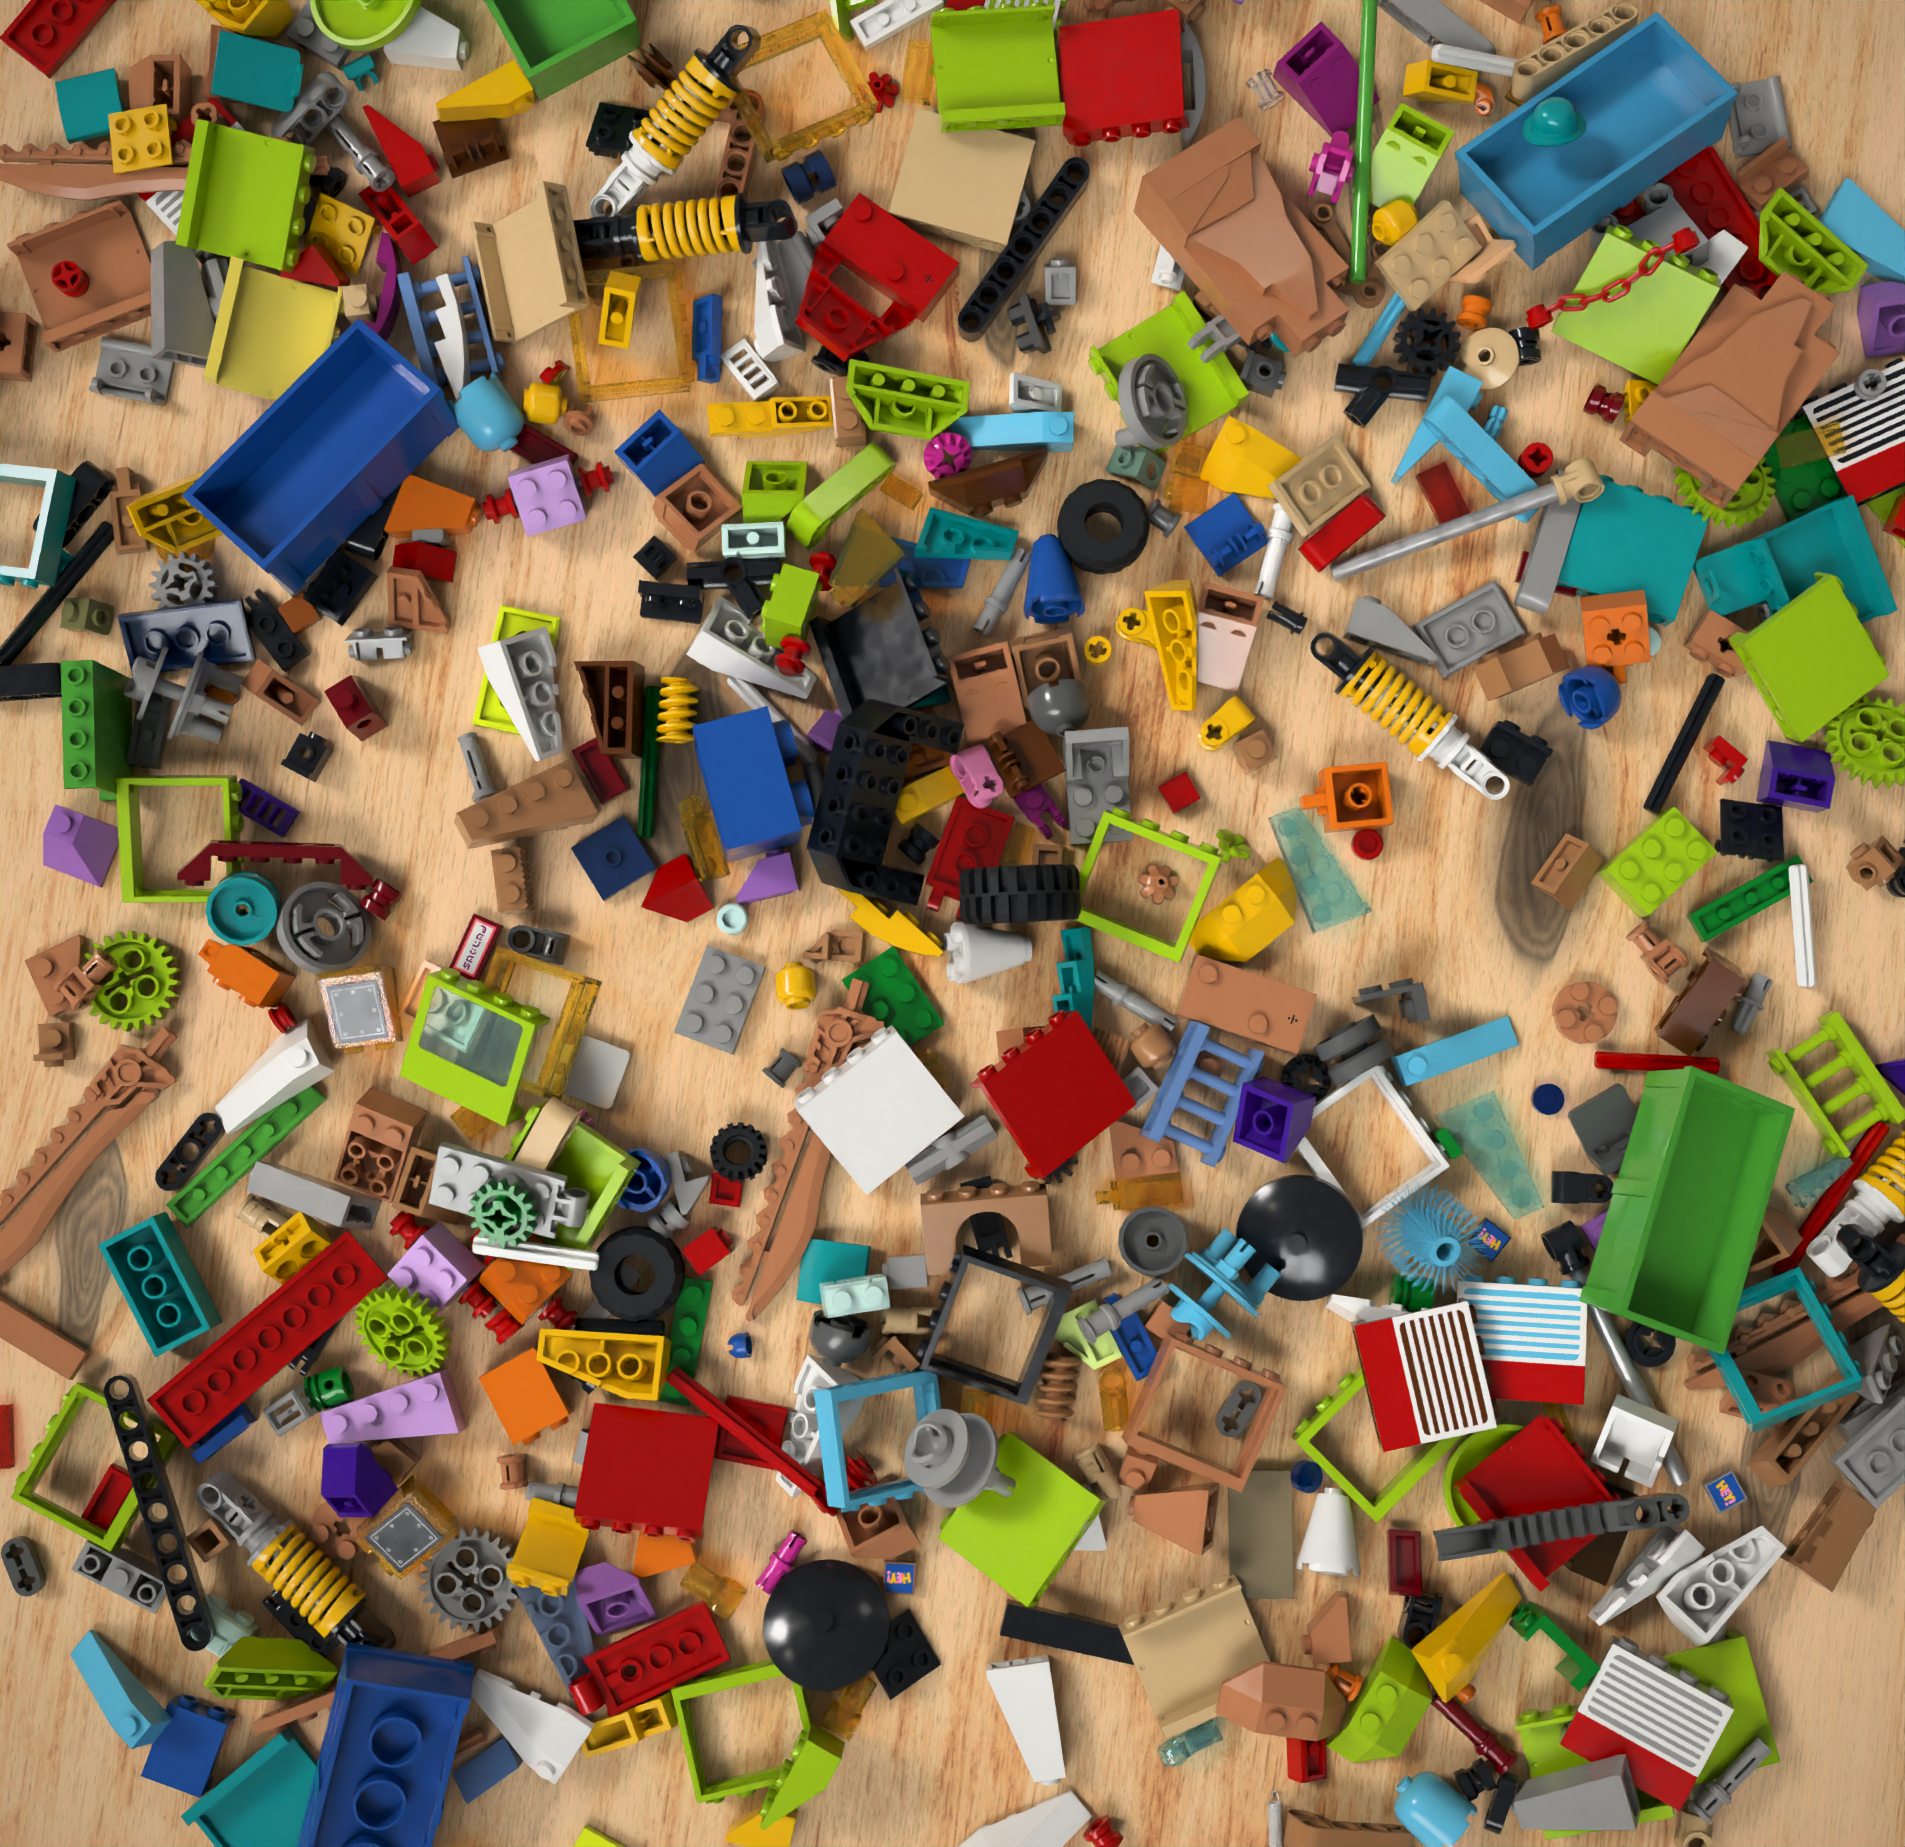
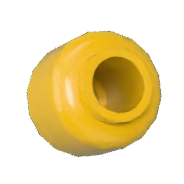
M1394 200L1375 211L1372 218L1373 235L1383 244L1394 246L1418 223V213L1410 203L1404 200Z
M533 382L529 389L524 388L522 413H526L529 421L555 424L558 422L560 415L566 414L567 397L562 396L561 388L558 385Z
M795 961L786 963L784 968L776 973L775 987L777 1000L790 1010L809 1007L810 1002L817 995L814 971L809 967L803 966L802 962Z

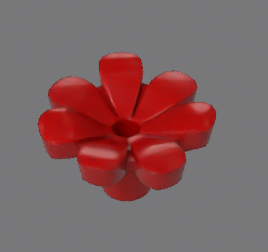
M871 72L869 74L870 82H862L860 85V92L865 93L861 97V103L864 106L872 103V110L875 113L882 112L883 104L888 108H892L895 105V100L892 96L899 95L898 86L891 84L892 76L885 73L879 78L876 72Z

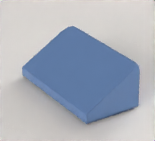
M503 1736L452 1774L463 1799L468 1804L518 1769L523 1761Z

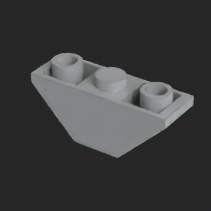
M1890 1324L1880 1327L1846 1349L1851 1360L1856 1359L1859 1362V1368L1864 1375L1860 1390L1855 1392L1877 1404L1884 1402L1887 1391L1891 1387L1894 1372L1897 1370L1898 1361L1901 1354H1903L1901 1338L1898 1335L1895 1336Z
M88 1540L71 1569L154 1614L158 1612L167 1595L159 1568L155 1563L125 1548L109 1551Z

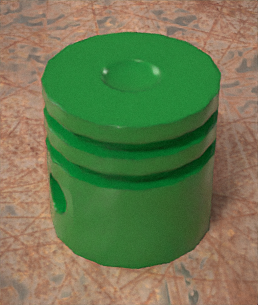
M1394 1273L1389 1291V1305L1391 1303L1401 1304L1407 1312L1420 1311L1421 1308H1432L1434 1279L1433 1284L1432 1278L1431 1283L1428 1280L1429 1284L1427 1287L1425 1283L1428 1278L1425 1277L1424 1282V1277H1422V1284L1419 1281V1286L1417 1284V1286L1413 1287L1412 1285L1420 1276H1417V1278L1415 1276L1414 1280L1410 1277L1412 1280L1406 1281L1407 1274H1403L1400 1277L1399 1273Z
M343 1365L314 1374L312 1377L304 1378L305 1395L311 1401L308 1404L311 1409L315 1407L317 1413L327 1410L329 1407L333 1408L354 1400L353 1384L348 1371Z

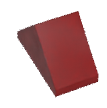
M311 244L300 254L298 264L293 268V273L280 271V277L332 286H350L349 277L324 244Z
M422 542L395 545L392 566L420 570L426 580L453 583L457 553Z

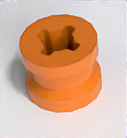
M1464 296L1461 303L1463 310L1457 316V324L1474 331L1486 328L1488 323L1486 316L1492 310V302L1480 296Z

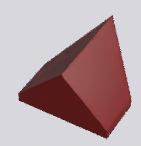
M686 853L657 869L641 905L642 908L687 923L714 909Z

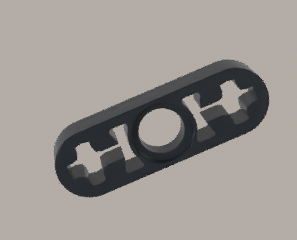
M217 1113L201 1114L157 1169L155 1180L161 1189L174 1191L184 1187L222 1138L225 1129ZM205 1121H215L213 1125L216 1129L215 1133L208 1132L202 1140L193 1137L194 1134L197 1136L203 1135L207 1129L206 1125H204ZM190 1142L194 1143L199 1150L197 1158L193 1161L187 1160L183 1155L185 1145ZM179 1163L188 1166L187 1170L186 1168H180L176 1172L177 1182H166L169 1178L165 1174L166 1171L176 1170Z

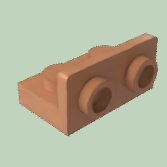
M1782 137L1776 143L1766 146L1758 157L1751 162L1744 163L1736 174L1737 187L1745 200L1760 213L1778 188L1782 187L1786 192H1789L1809 175V168L1788 152L1789 141L1785 137Z
M1738 1368L1762 1414L1796 1400L1795 1383ZM1728 1389L1719 1401V1412L1743 1418ZM1784 1420L1772 1426L1782 1428V1426L1786 1423L1787 1420Z

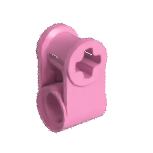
M976 745L951 755L950 768L958 779L970 804L977 808H985L990 805L993 798L1001 794L1003 781L998 775L986 748L982 745ZM978 790L979 793L974 796V793Z

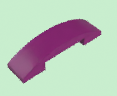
M382 232L376 263L383 272H386L376 323L363 322L382 339L387 341L394 328L401 306L402 294L397 274L402 273V266L395 243L388 233Z

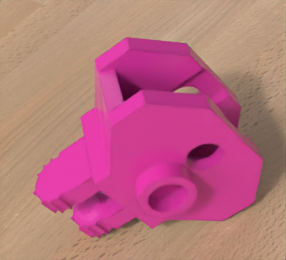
M1344 130L1334 132L1331 142H1324L1320 154L1314 152L1309 171L1314 172L1307 196L1313 197L1315 190L1332 195L1330 203L1336 205L1344 182L1350 183L1355 169V165L1351 164L1354 151L1348 149L1351 137Z

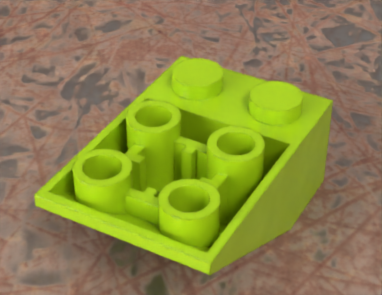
M1401 102L1371 155L1369 204L1380 209L1394 200H1404L1414 206L1455 132ZM1354 187L1350 193L1352 195H1354Z
M811 1724L807 1732L801 1730L792 1747L793 1750L790 1755L793 1757L792 1761L787 1758L785 1759L774 1784L777 1786L776 1790L770 1787L763 1799L762 1807L758 1813L762 1816L759 1828L765 1830L826 1789L842 1760L845 1746L844 1741L814 1724Z

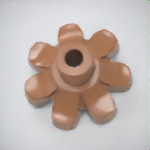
M1154 864L1149 865L1146 869L1148 875L1141 874L1138 877V882L1145 885L1140 890L1141 897L1145 899L1152 896V902L1156 905L1162 903L1163 897L1167 900H1172L1175 893L1171 888L1178 885V878L1169 876L1171 869L1166 865H1163L1160 870Z

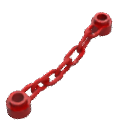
M1690 227L1677 231L1672 235L1674 241L1663 247H1653L1640 262L1638 271L1627 279L1621 278L1605 286L1601 293L1589 297L1584 294H1564L1559 297L1558 302L1545 308L1544 304L1532 307L1526 311L1528 316L1526 321L1530 330L1534 331L1551 323L1554 320L1551 313L1558 309L1565 312L1583 311L1588 306V303L1601 299L1604 302L1610 303L1625 296L1631 290L1632 283L1640 277L1650 276L1663 262L1665 253L1674 249L1676 255H1680L1697 247L1701 242L1696 231H1691ZM1654 253L1655 256H1660L1648 271V267L1644 266V264ZM1621 284V288H1626L1617 295L1607 298L1610 296V292H1606L1607 290ZM1581 298L1579 304L1582 306L1564 307L1567 304V301L1564 299Z

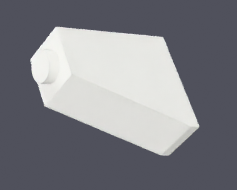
M420 6L416 16L406 30L396 39L384 45V53L392 64L462 71L463 61L468 60L469 43L465 41L459 28Z

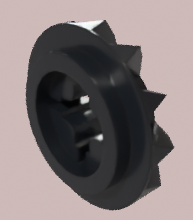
M1298 1055L1289 1060L1285 1065L1281 1075V1082L1301 1091L1302 1080L1298 1079L1294 1074H1306L1312 1067L1311 1077L1316 1082H1319V1084H1308L1303 1092L1315 1096V1102L1323 1099L1330 1090L1331 1079L1327 1073L1329 1068L1325 1062L1320 1061L1315 1055Z
M1634 1322L1626 1329V1338L1623 1343L1630 1357L1637 1364L1645 1367H1657L1666 1363L1671 1358L1675 1350L1676 1339L1674 1336ZM1653 1333V1340L1661 1345V1347L1649 1346L1645 1350V1343L1641 1341L1642 1339L1639 1338V1335L1650 1336Z

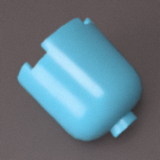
M494 372L491 373L490 380H487L483 375L461 389L459 393L462 398L456 403L452 400L447 403L457 420V424L479 450L493 452L501 448L503 452H506L518 443L516 437L522 431L524 417Z
M1423 1771L1417 1773L1412 1778L1406 1775L1395 1788L1399 1793L1394 1804L1396 1818L1424 1847H1442L1444 1844L1452 1847L1470 1825L1465 1820L1468 1814L1475 1815L1477 1812V1807L1434 1772Z

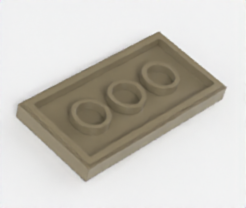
M1252 1469L1242 1493L1228 1487L1229 1576L1234 1574L1241 1584L1244 1599H1294L1292 1470Z

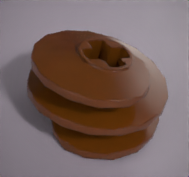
M651 43L648 45L653 55L640 46L636 47L645 64L631 55L627 56L637 70V73L653 89L655 84L664 90L671 89L664 75L672 81H680L672 68L673 65Z

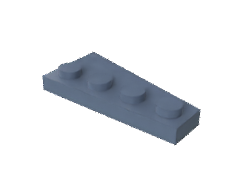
M575 1577L568 1596L560 1594L559 1597H552L544 1594L541 1588L531 1585L528 1588H523L513 1584L569 1696L573 1698L568 1685L578 1677L591 1673L587 1664L585 1665L583 1657L594 1652L587 1617L578 1604Z

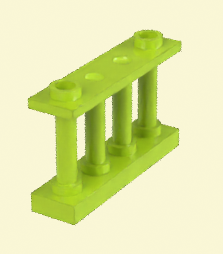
M1829 1011L1817 1018L1822 1025L1819 1032L1785 1054L1781 1048L1769 1049L1766 1051V1054L1770 1058L1768 1064L1777 1076H1782L1823 1138L1820 1142L1826 1152L1831 1156L1846 1158L1851 1155L1845 1146L1846 1142L1880 1120L1886 1121V1123L1899 1124L1905 1120V1110L1838 1011ZM1825 1042H1833L1839 1051L1837 1053L1838 1057L1801 1080L1791 1064ZM1843 1068H1850L1857 1078L1855 1079V1084L1819 1107L1809 1091ZM1868 1094L1874 1103L1872 1106L1873 1110L1837 1133L1827 1117L1860 1095Z

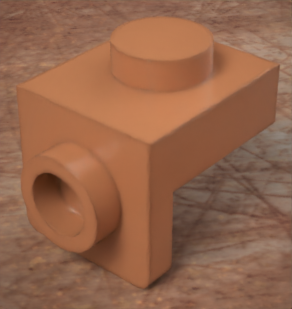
M1127 1445L1126 1454L1117 1474L1118 1484L1146 1493L1157 1466L1158 1457Z

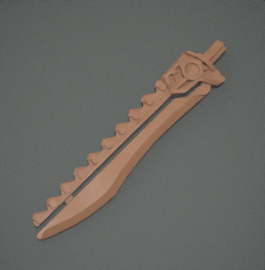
M272 137L291 142L288 137ZM182 139L175 142L176 145L172 148L173 164L166 166H189L192 145ZM108 141L99 144L97 150H92L83 142L73 145L72 150H66L57 142L48 145L49 148L46 151H41L32 143L22 146L23 149L20 152H16L7 144L0 146V160L5 163H39H0V181L46 196L92 201L136 193L185 190L188 168L155 167L115 175L113 166L54 165V163L113 165L111 143ZM315 156L317 160L316 167L310 175H328V172H330L328 156Z
M853 978L844 1007L820 1011L806 1055L807 1061L803 1063L804 1072L809 1075V1078L795 1088L796 1097L805 1088L810 1086L813 1088L821 1082L822 1075L830 1068H838L846 1062V1057L853 1050L856 1042L859 1044L856 1048H863L871 1042V1037L876 1031L885 1027L884 1021H877L875 1017L861 1013L870 983ZM796 1108L787 1113L788 1123H791L793 1129L779 1139L780 1148L785 1151V1155L771 1164L772 1173L775 1174L777 1180L763 1190L764 1199L769 1202V1205L755 1215L756 1224L760 1226L761 1231L747 1240L748 1250H751L753 1256L740 1265V1275L745 1278V1281L731 1291L732 1300L737 1305L743 1306L748 1299L760 1263L765 1264L746 1314L747 1321L756 1319L785 1285L804 1254L817 1224L820 1198L831 1152L816 1133L813 1132L770 1251L766 1250L810 1130V1126L797 1112Z
M162 1026L145 1048L120 1045L89 1083L90 1086L85 1087L83 1096H85L86 1102L69 1107L66 1115L69 1123L52 1128L50 1133L52 1144L35 1149L33 1158H35L34 1166L18 1170L16 1179H18L19 1184L17 1187L1 1191L0 1227L108 1105L125 1104L131 1100L124 1108L108 1110L0 1231V1277L38 1244L61 1204L85 1171L109 1144L150 1103H153L159 1097L158 1088L166 1089L177 1081V1077L171 1075L170 1070L160 1061L161 1057L178 1038L175 1032Z
M1900 1233L1895 1242H1901L1905 1245V1234ZM1852 1261L1848 1267L1850 1268L1849 1274L1827 1277L1825 1280L1827 1281L1826 1287H1816L1817 1292L1814 1293L1819 1303L1824 1302L1827 1305L1859 1289L1857 1279L1861 1267ZM1862 1290L1828 1307L1832 1315L1830 1323L1835 1332L1838 1330L1843 1331L1868 1314L1883 1307V1305L1870 1293ZM1784 1299L1779 1306V1314L1760 1313L1754 1328L1737 1326L1733 1332V1340L1728 1341L1726 1347L1730 1354L1734 1352L1735 1355L1732 1358L1738 1368L1769 1376L1801 1363L1824 1344L1808 1317L1749 1348L1746 1347L1748 1344L1806 1316L1807 1312L1801 1302ZM1691 1352L1686 1359L1687 1367L1690 1371L1700 1370L1714 1362L1710 1353ZM1716 1365L1684 1381V1386L1689 1390L1727 1386Z

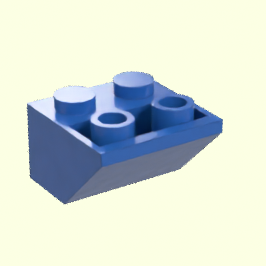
M660 409L614 451L619 461L655 498L697 465L706 463L682 432Z

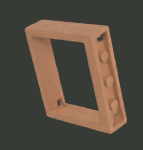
M1177 1331L1176 1336L1166 1332L1121 1438L1129 1446L1242 1493L1287 1386L1279 1380L1280 1375L1271 1370L1263 1368L1262 1372L1256 1371L1251 1368L1252 1363L1243 1358L1234 1356V1359L1230 1360L1223 1357L1224 1351L1215 1346L1206 1344L1202 1348L1193 1344L1195 1339L1189 1335ZM1175 1348L1267 1387L1232 1470L1139 1431Z

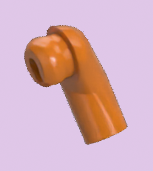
M1477 81L1474 99L1475 111L1481 117H1488L1495 108L1493 92L1490 87Z

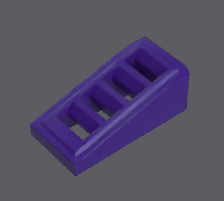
M241 778L238 783L242 786V799L238 801V812L284 838L300 812L248 780ZM249 790H251L252 793L248 797L245 804L242 806L241 803L243 802ZM260 796L263 797V800L260 803L257 810L255 811V813L251 812V809L255 805L258 798ZM270 804H275L267 819H263L262 817ZM281 810L287 811L277 827L273 825Z

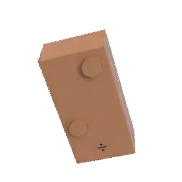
M1197 954L1193 958L1175 1015L1294 1055L1298 1054L1317 994Z

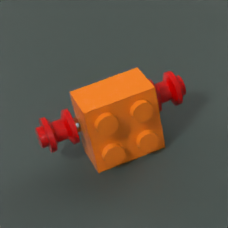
M479 1229V1230L470 1238V1240H471L472 1242H473V1240H474V1237L479 1234V1232L481 1231V1229ZM533 1233L525 1241L543 1244ZM485 1255L484 1264L489 1267L482 1272L478 1281L522 1325L542 1308L543 1311L537 1318L540 1321L548 1319L554 1325L553 1329L571 1330L575 1326L577 1321L574 1317L578 1313L575 1310L567 1312L561 1306L563 1302L561 1295L554 1301L551 1299L573 1275L569 1269L564 1266Z

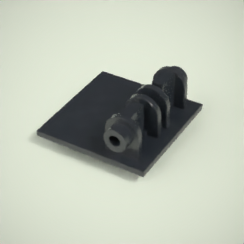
M600 102L586 141V147H589V152H594L595 156L611 157L612 154V159L617 158L618 152L622 156L625 151H629L633 146L629 139V133L636 128L642 127L641 120L643 118L652 119L649 115V110Z
M1720 799L1721 840H1716L1715 850L1720 852L1721 856L1726 854L1736 856L1737 854L1741 859L1748 856L1749 860L1754 858L1762 859L1769 863L1773 860L1783 861L1782 807Z
M910 1609L891 1621L890 1638L881 1661L873 1670L889 1700H892L941 1665Z

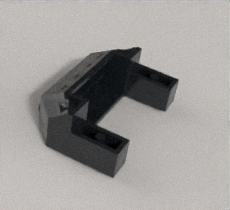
M868 699L838 723L807 844V850L821 883L852 893L918 905L925 875L882 864L913 743L957 754L964 728L963 723L874 699Z

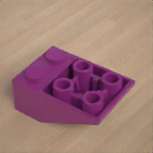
M1321 21L1276 63L1273 78L1332 137L1337 130H1344L1346 132L1357 122L1359 67L1344 44ZM1375 91L1373 97V106L1380 100Z

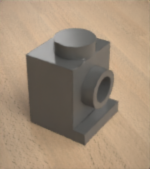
M1249 349L1240 379L1247 390L1272 398L1275 389H1282L1287 372L1281 371L1284 362L1256 354L1255 351ZM1259 370L1268 371L1270 375L1262 376Z

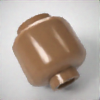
M1145 1022L1131 1033L1134 1039L1131 1041L1129 1050L1143 1068L1153 1067L1156 1070L1174 1056L1172 1051L1175 1048V1043L1161 1024L1157 1023L1149 1027Z

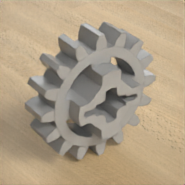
M182 551L179 553V558L170 553L168 554V563L160 560L157 562L161 568L159 572L151 571V574L156 577V582L149 583V587L157 591L151 595V598L155 601H161L158 605L159 609L207 603L209 599L217 600L218 598L212 593V589L220 587V584L212 581L217 576V572L212 569L207 570L210 567V563L205 559L200 561V556L192 553L189 557L186 552ZM184 566L195 567L198 571L188 573ZM180 598L185 605L174 604L171 599L176 600Z

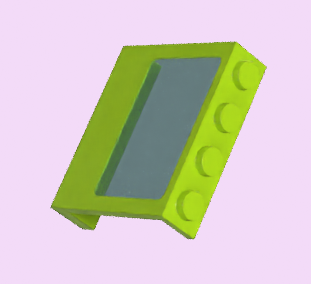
M442 968L427 975L399 1076L505 1127L521 1119L524 1107L515 1103L536 1030L549 1024L551 1018L541 1014V1011L534 1006L522 1005L513 1001L514 998L506 993H496L488 989L487 985L483 982L469 980L460 976V972L455 969Z

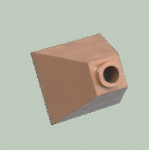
M1211 1482L1147 1491L1146 1493L1140 1492L1135 1497H1130L1128 1515L1133 1516V1522L1196 1555H1203L1213 1547L1219 1483Z

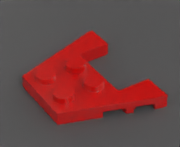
M821 242L813 257L795 324L845 362L906 329L913 323L916 316L898 301L894 300L882 317L877 318L830 281L829 278L840 266L843 258Z

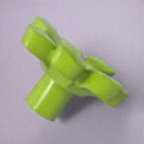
M1227 829L1218 830L1216 837L1220 840L1218 846L1222 850L1219 854L1224 856L1223 863H1227L1232 856L1248 859L1251 856V848L1242 844L1245 841L1242 835L1237 834L1233 837V834Z

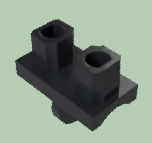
M1027 293L1018 296L1020 303L1007 309V313L1013 326L1017 327L1027 323L1029 329L1028 332L1016 336L1019 350L1024 354L1037 350L1043 354L1052 351L1047 333L1051 335L1057 332L1054 323L1061 319L1059 310L1050 311L1047 302L1041 303L1038 307L1036 299L1029 298Z

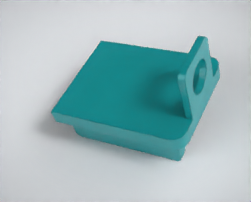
M220 30L210 94L281 112H289L293 108L294 99L300 94L304 65L300 64V53L296 49Z
M1744 543L1705 556L1694 563L1693 570L1709 610H1713L1721 616H1726L1767 601L1759 588L1758 577L1754 567L1747 558V550Z

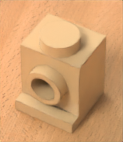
M367 284L342 287L345 317L349 322L353 324L359 318L362 322L376 323L381 294L373 293Z

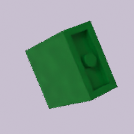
M1531 1601L1526 1605L1521 1604L1511 1615L1512 1620L1509 1625L1525 1641H1528L1538 1629H1542L1567 1653L1555 1669L1578 1692L1601 1669Z

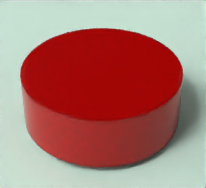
M1373 829L1359 831L1351 841L1352 852L1361 860L1376 858L1380 855L1384 846L1381 835Z

